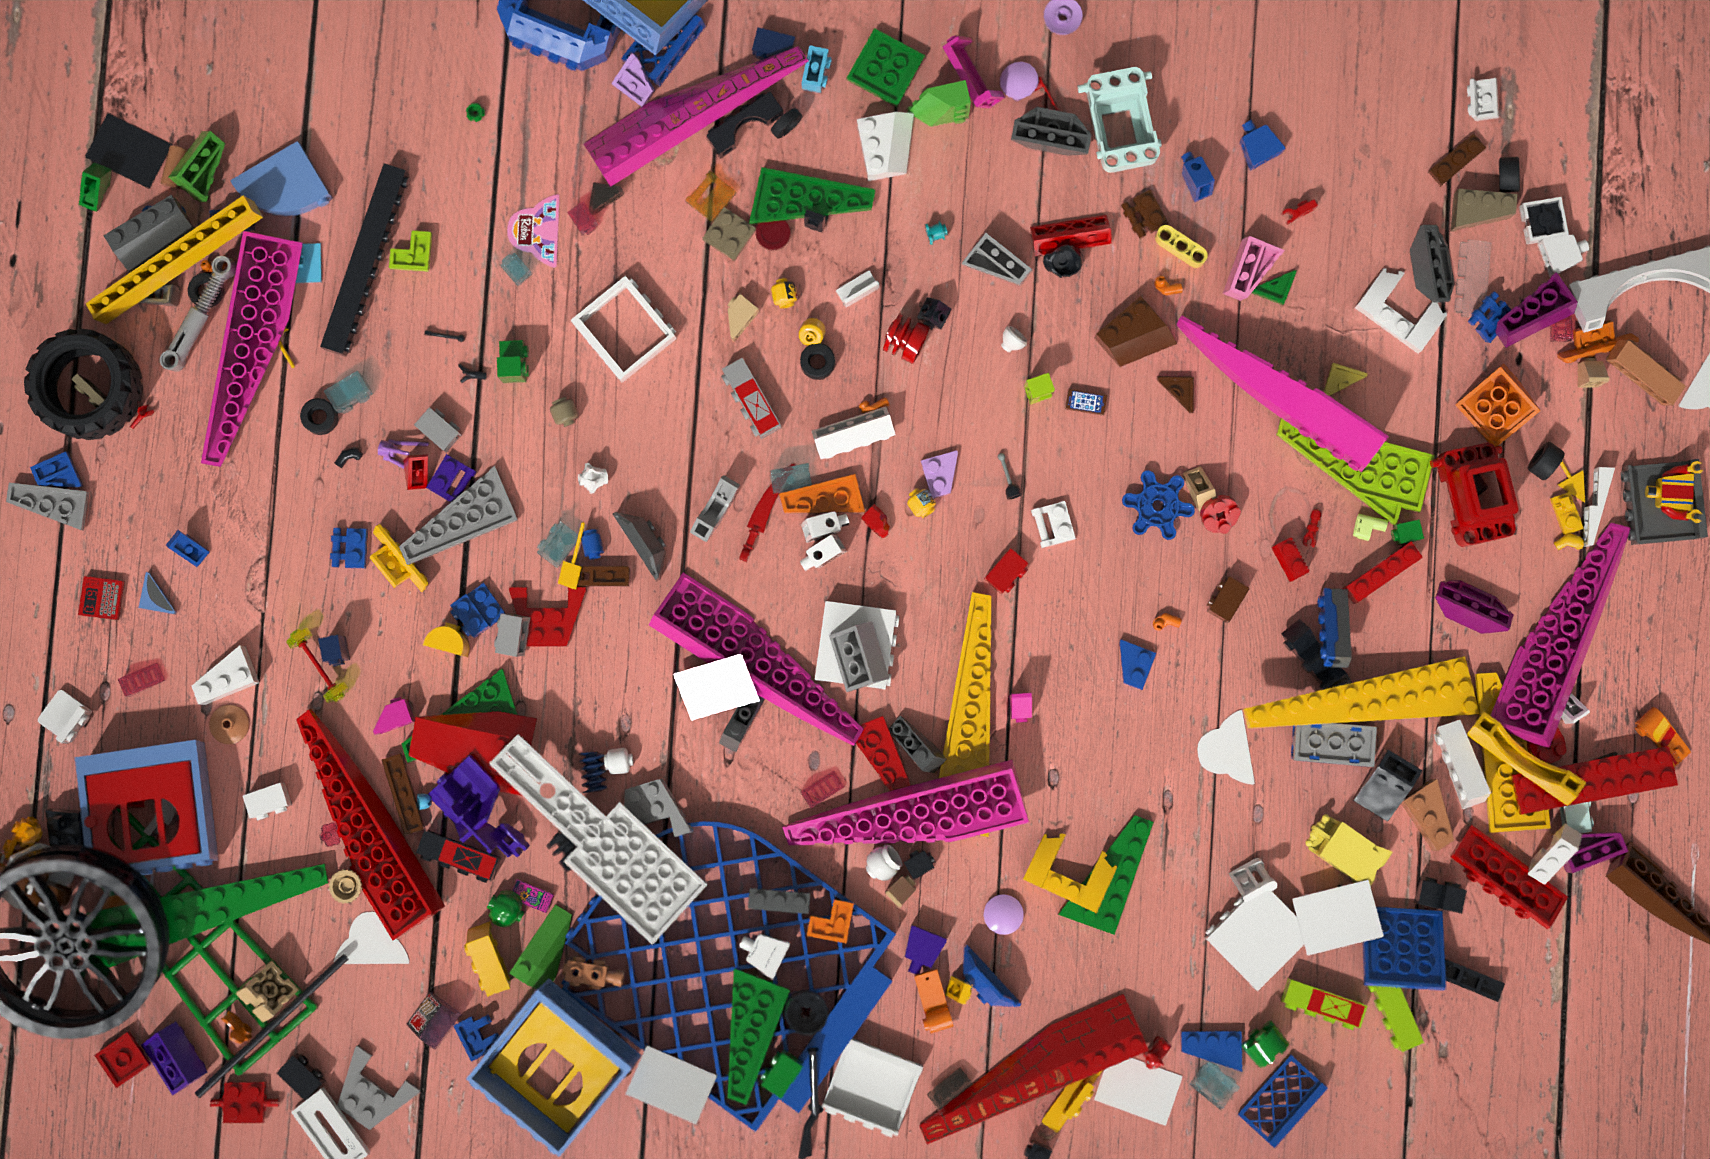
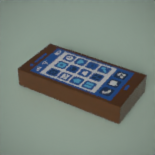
M1068 389L1065 409L1104 416L1107 395Z

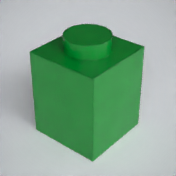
M1420 519L1392 526L1391 536L1397 545L1424 539Z

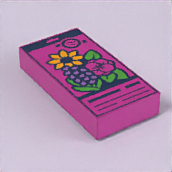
M518 879L512 890L521 897L522 904L547 913L554 894Z

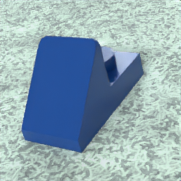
M177 530L166 544L169 549L196 567L210 553L191 536L185 535L180 530Z

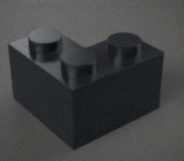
M1425 877V881L1418 880L1414 903L1462 914L1467 890L1461 889V884L1445 881V884L1442 885L1437 884V879Z

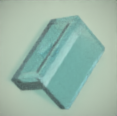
M809 463L770 470L769 476L773 494L812 485Z

